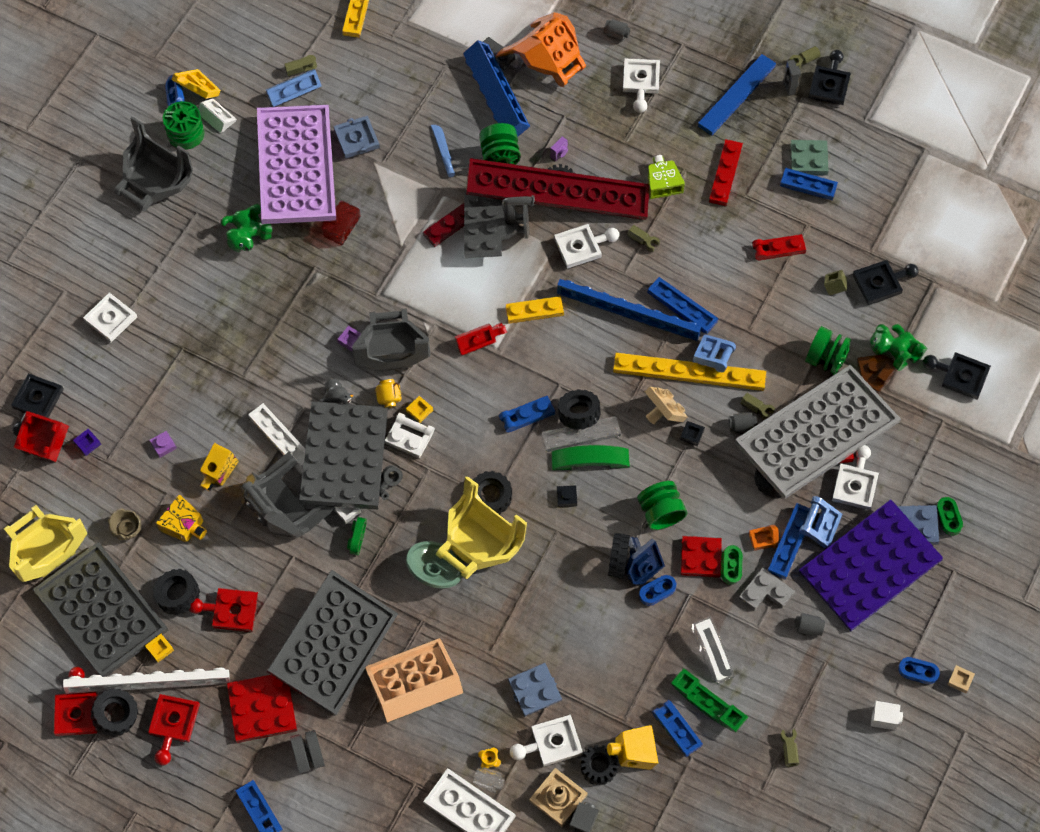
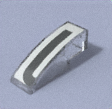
M711 616L693 623L691 630L700 646L699 650L715 684L717 685L734 678L728 655Z

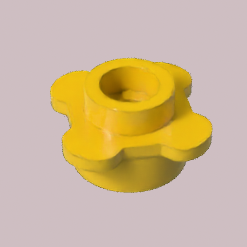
M496 748L481 750L478 753L483 770H488L489 767L500 766L501 761L498 759V750Z

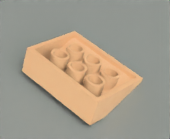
M440 638L365 667L387 722L463 693L459 675Z

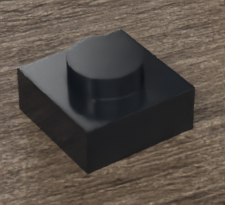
M687 421L680 440L698 447L705 427Z
M576 485L557 486L558 507L577 506Z

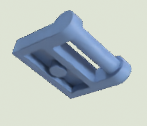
M704 334L693 356V362L713 367L720 373L725 372L727 361L730 355L734 353L736 345L731 341ZM719 349H724L721 359H716L715 357Z
M813 496L811 508L799 532L810 537L822 547L828 548L831 545L842 513L822 498ZM820 508L822 510L819 515L818 521L816 523L815 528L812 529L811 527L814 522L815 516L817 514L818 509Z

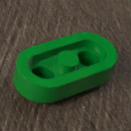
M950 497L941 498L937 504V514L943 531L951 536L958 535L963 528V521L957 503ZM943 507H947L949 511H945ZM949 525H954L955 528L951 529Z
M358 517L357 521H353L351 529L354 532L353 537L349 538L347 543V550H350L351 555L358 556L366 530V518Z
M735 545L726 547L721 554V578L729 585L736 584L742 577L743 554L741 549Z

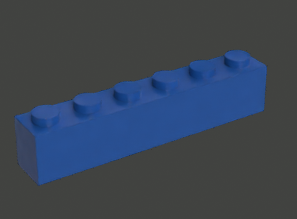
M477 40L463 53L466 58V64L471 68L472 76L478 82L479 90L485 96L486 104L491 108L495 121L514 126L518 137L530 125L489 44Z

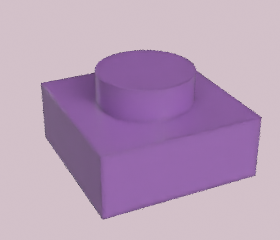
M563 136L550 148V158L555 162L560 157H564L568 151V140Z
M348 326L337 339L338 343L352 351V346L361 333Z
M167 431L150 439V443L159 458L177 449Z

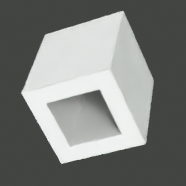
M876 701L872 710L871 726L896 730L898 724H902L903 719L900 705Z

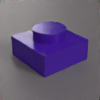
M89 429L73 439L75 445L85 456L101 445L100 441Z

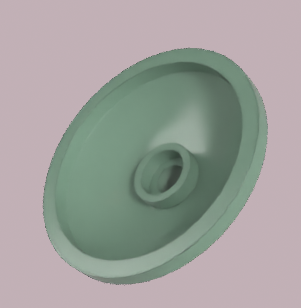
M424 541L413 545L408 551L406 564L410 573L419 582L432 588H450L458 584L463 577L461 576L462 573L443 558L440 559L436 556V552L443 544ZM452 550L448 552L463 564L461 558L458 557Z

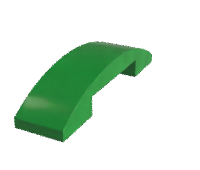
M585 445L552 451V470H572V467L608 465H610V469L630 468L629 449L623 447Z
M684 668L671 682V685L691 704L732 732L736 733L748 719L746 714L734 705H728L700 684V680Z

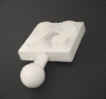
M624 59L623 92L637 93V100L633 103V108L638 113H643L647 109L644 93H659L660 60ZM644 74L646 77L638 78L637 75Z
M589 224L554 235V240L567 269L601 258L602 253L598 243L606 240L615 242L619 238V232L615 228H608L605 234L594 237ZM579 243L583 247L581 249H575L573 245Z
M864 445L855 452L858 458L856 467L840 464L832 501L870 510L879 473L864 469L865 460L871 455L870 448ZM857 483L861 489L858 491L852 490L850 485Z
M571 715L532 726L531 729L536 743L526 746L515 744L510 748L511 758L517 761L522 760L528 753L539 751L543 766L583 755ZM554 736H560L563 739V743L561 745H554L551 739Z

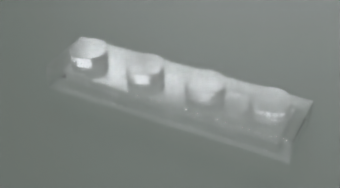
M614 416L600 419L592 427L583 430L563 427L541 432L545 451L550 452L621 436L617 417Z

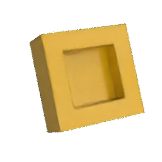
M420 396L406 408V412L419 423L433 411V407Z
M162 634L145 645L146 649L158 663L174 651Z

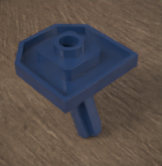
M630 537L629 553L631 556L625 570L632 584H645L664 568L665 564L654 539L641 546L637 537Z

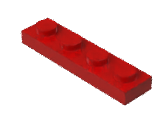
M725 139L709 203L727 206L743 143Z

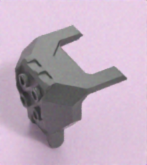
M131 117L135 137L133 142L123 152V180L116 186L114 193L118 196L122 195L144 212L152 203L181 192L191 180L193 167L187 150L177 146V155L153 141L146 134L144 124ZM130 187L133 191L143 196L144 198L141 200L134 194L127 191V189Z
M407 308L394 312H369L370 325L365 328L352 346L354 363L374 369L375 371L412 368L413 365L430 357L429 338L412 322L408 321ZM402 318V321L376 323V321Z
M287 452L266 472L260 475L252 472L247 477L246 483L241 486V490L244 493L246 505L259 515L257 517L264 526H267L271 533L298 538L313 529L336 508L334 506L317 505L311 511H307L302 504H299L297 497L282 480V477L298 463L290 452Z

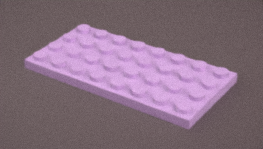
M329 105L257 108L262 224L335 221L336 209Z

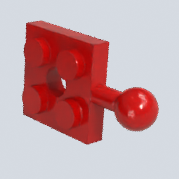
M218 588L216 604L203 603L202 600L196 598L191 603L189 611L193 614H198L202 610L214 612L212 627L216 629L253 632L258 592ZM233 606H238V607H240V608H241L240 613H238V614H232V613H230L231 607H233Z
M74 667L69 671L68 677L79 676L84 678L85 673L82 668ZM96 692L55 695V736L97 733V728L94 727L91 720V708L97 698ZM73 710H81L80 717L76 719L71 718Z
M159 694L148 731L149 735L164 738L161 749L155 754V761L158 765L164 766L171 761L169 749L172 740L189 743L200 707L199 702ZM172 714L180 715V719L176 723L169 722V717Z

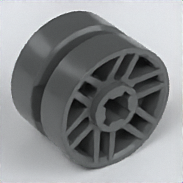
M315 730L305 732V742L301 734L290 737L299 773L310 771V761L314 769L325 766Z

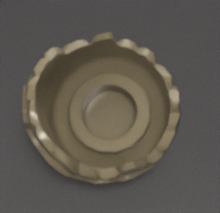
M123 508L118 509L109 517V530L120 540H130L139 534L141 520L134 511H125Z

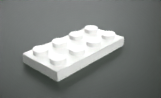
M448 768L423 801L426 806L464 832H505L516 817L513 812Z

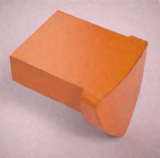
M768 525L767 527L749 530L754 551L778 547L779 532L777 526Z

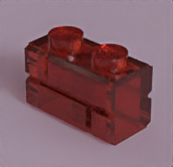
M341 200L338 205H335L336 220L324 221L322 229L326 239L343 245L361 215L359 208Z

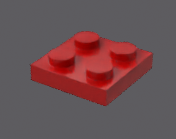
M682 536L681 575L720 578L722 538Z

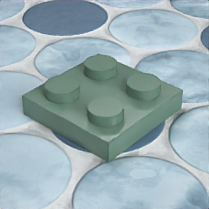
M791 140L792 170L810 175H828V146L826 140Z

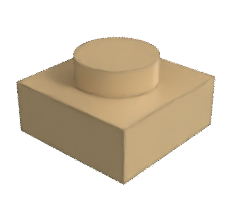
M956 665L947 685L967 693L975 673Z

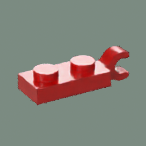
M488 323L455 336V340L460 354L464 355L495 343V337L505 334L507 331L502 323H498L493 327Z

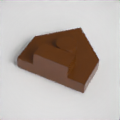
M884 354L858 357L857 364L862 378L879 394L897 370L893 365L894 361Z

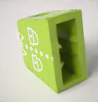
M662 155L655 156L653 158L654 164L648 166L650 199L684 193L685 182L675 162L672 160L664 162Z

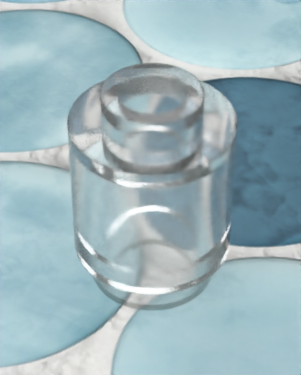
M478 767L473 783L477 784L479 788L496 793L497 790H502L505 779L502 778L503 773L485 767L483 769Z

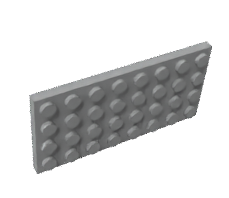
M849 365L736 438L734 443L781 497L786 499L855 453L860 447L867 445L898 424L901 418L862 376Z

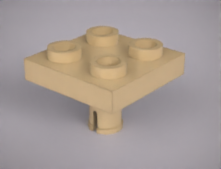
M649 387L645 391L656 405L646 415V418L652 424H656L663 415L667 420L684 422L688 418L684 413V407L674 401V396L668 389Z
M555 768L532 795L529 802L562 827L575 812L579 802L582 803L588 793Z

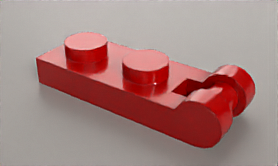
M802 234L767 240L757 239L752 242L753 249L756 250L755 257L758 261L806 253Z

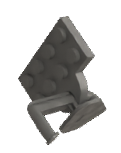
M465 191V258L502 256V240L509 239L515 234H525V239H528L530 233L528 205L534 206L535 197L533 195L531 197H508L500 200L466 195ZM514 205H523V214H518L514 209Z

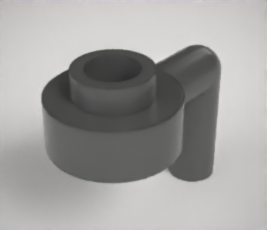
M389 465L382 472L383 481L380 485L379 496L383 500L389 498V494L385 491L389 485H398L402 480V471L397 466ZM390 472H394L392 477H388Z

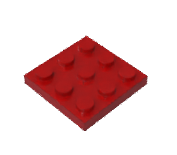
M272 675L227 683L236 743L297 731L291 689L288 685Z

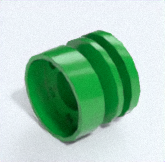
M185 101L175 102L168 106L162 118L170 144L175 148L180 146L185 150L198 146L205 134L199 109L194 104Z
M497 123L482 129L479 133L483 160L514 165L520 161L521 154L517 144V131L514 126L506 123Z
M821 326L814 337L805 362L817 367L821 361H825L823 370L827 371L831 364L833 366L830 373L835 375L847 358L851 339L846 337L843 344H840L842 335L839 334L835 341L831 340L833 331Z
M673 481L653 484L641 491L637 497L642 511L646 512L645 519L651 530L671 527L687 516L688 512L684 502L678 499L680 493L677 491V486Z

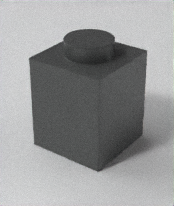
M579 802L569 830L573 832H591L598 817L599 810L596 809V806L588 802H584V804Z

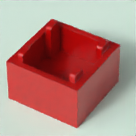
M26 411L13 448L56 462L69 426Z

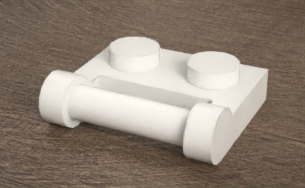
M399 413L385 439V444L420 459L435 428L430 425L427 427ZM402 424L424 433L423 438L402 429Z

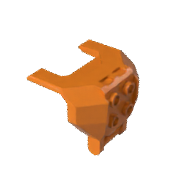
M554 12L535 20L531 24V28H535L532 32L518 42L501 49L495 57L519 54L528 68L546 75H552L556 83L560 87H564L571 77L586 67V64L580 56L575 28L567 16ZM572 62L574 66L563 74L562 70Z

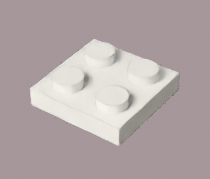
M109 292L83 319L108 341L112 342L137 318V314Z

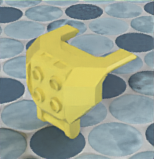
M467 476L464 480L462 497L448 513L447 541L436 552V556L446 560L461 572V576L465 579H468L476 570L508 562L521 548L525 540L527 522L518 515L514 516L513 523H509L482 502L478 496L479 485ZM452 550L458 557L465 561L468 564V566L466 567L465 565H463L460 561H458L448 552Z
M37 505L33 506L30 512L11 526L8 525L4 528V531L12 539L9 567L21 582L39 577L44 578L76 554V550L87 535L81 519L79 518L76 521L74 518L44 515ZM36 516L38 517V520L16 535L15 532Z

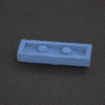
M313 69L266 89V93L271 105L275 107L317 89L322 85L316 70Z

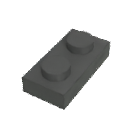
M490 37L483 41L489 44L494 56L504 48ZM515 54L496 58L500 68L505 70L515 60Z
M794 60L787 61L783 79L788 96L795 95L796 88L799 86L798 79L801 76L800 68L796 66Z

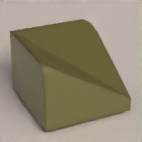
M843 270L825 275L824 286L829 295L847 291V278Z

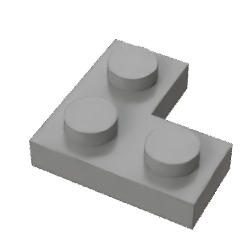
M762 568L739 596V600L754 611L765 597H768L783 608L795 591Z

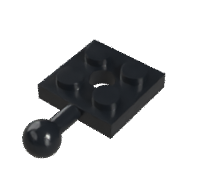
M833 50L830 53V61L832 62L830 68L816 65L808 98L844 105L851 73L837 70L838 64L844 58L840 50ZM832 83L834 87L829 88L825 84Z
M884 260L855 270L852 275L867 305L902 294L903 289L897 279L903 277L914 278L918 275L919 269L917 265L910 263L905 266L904 270L894 273L888 260ZM873 280H880L882 285H875Z
M957 352L954 353L950 366L939 362L934 355H927L923 359V366L926 369L932 370L936 368L947 372L942 387L978 400L991 365ZM968 373L971 379H964L961 374Z
M28 373L11 404L12 409L24 413L20 422L13 425V434L18 436L26 411L49 418L64 390L63 386ZM42 394L40 400H33L34 395Z

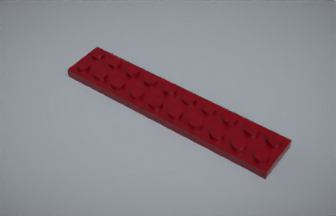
M470 158L466 195L500 200L508 197H531L533 195L535 197V205L646 220L648 217L650 184Z

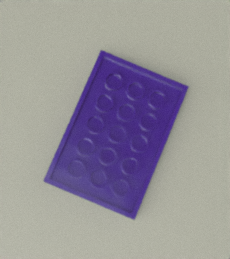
M890 499L803 566L799 572L851 632L940 563L943 557Z

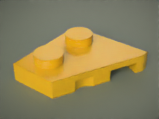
M198 69L174 73L172 77L174 82L206 99L219 96L221 91Z

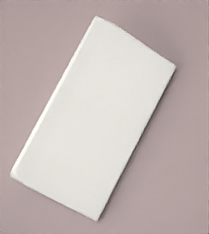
M213 98L199 104L198 109L201 117L219 133L224 132L237 120Z

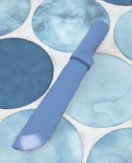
M431 125L449 177H453L455 172L451 164L452 159L443 129L440 126Z

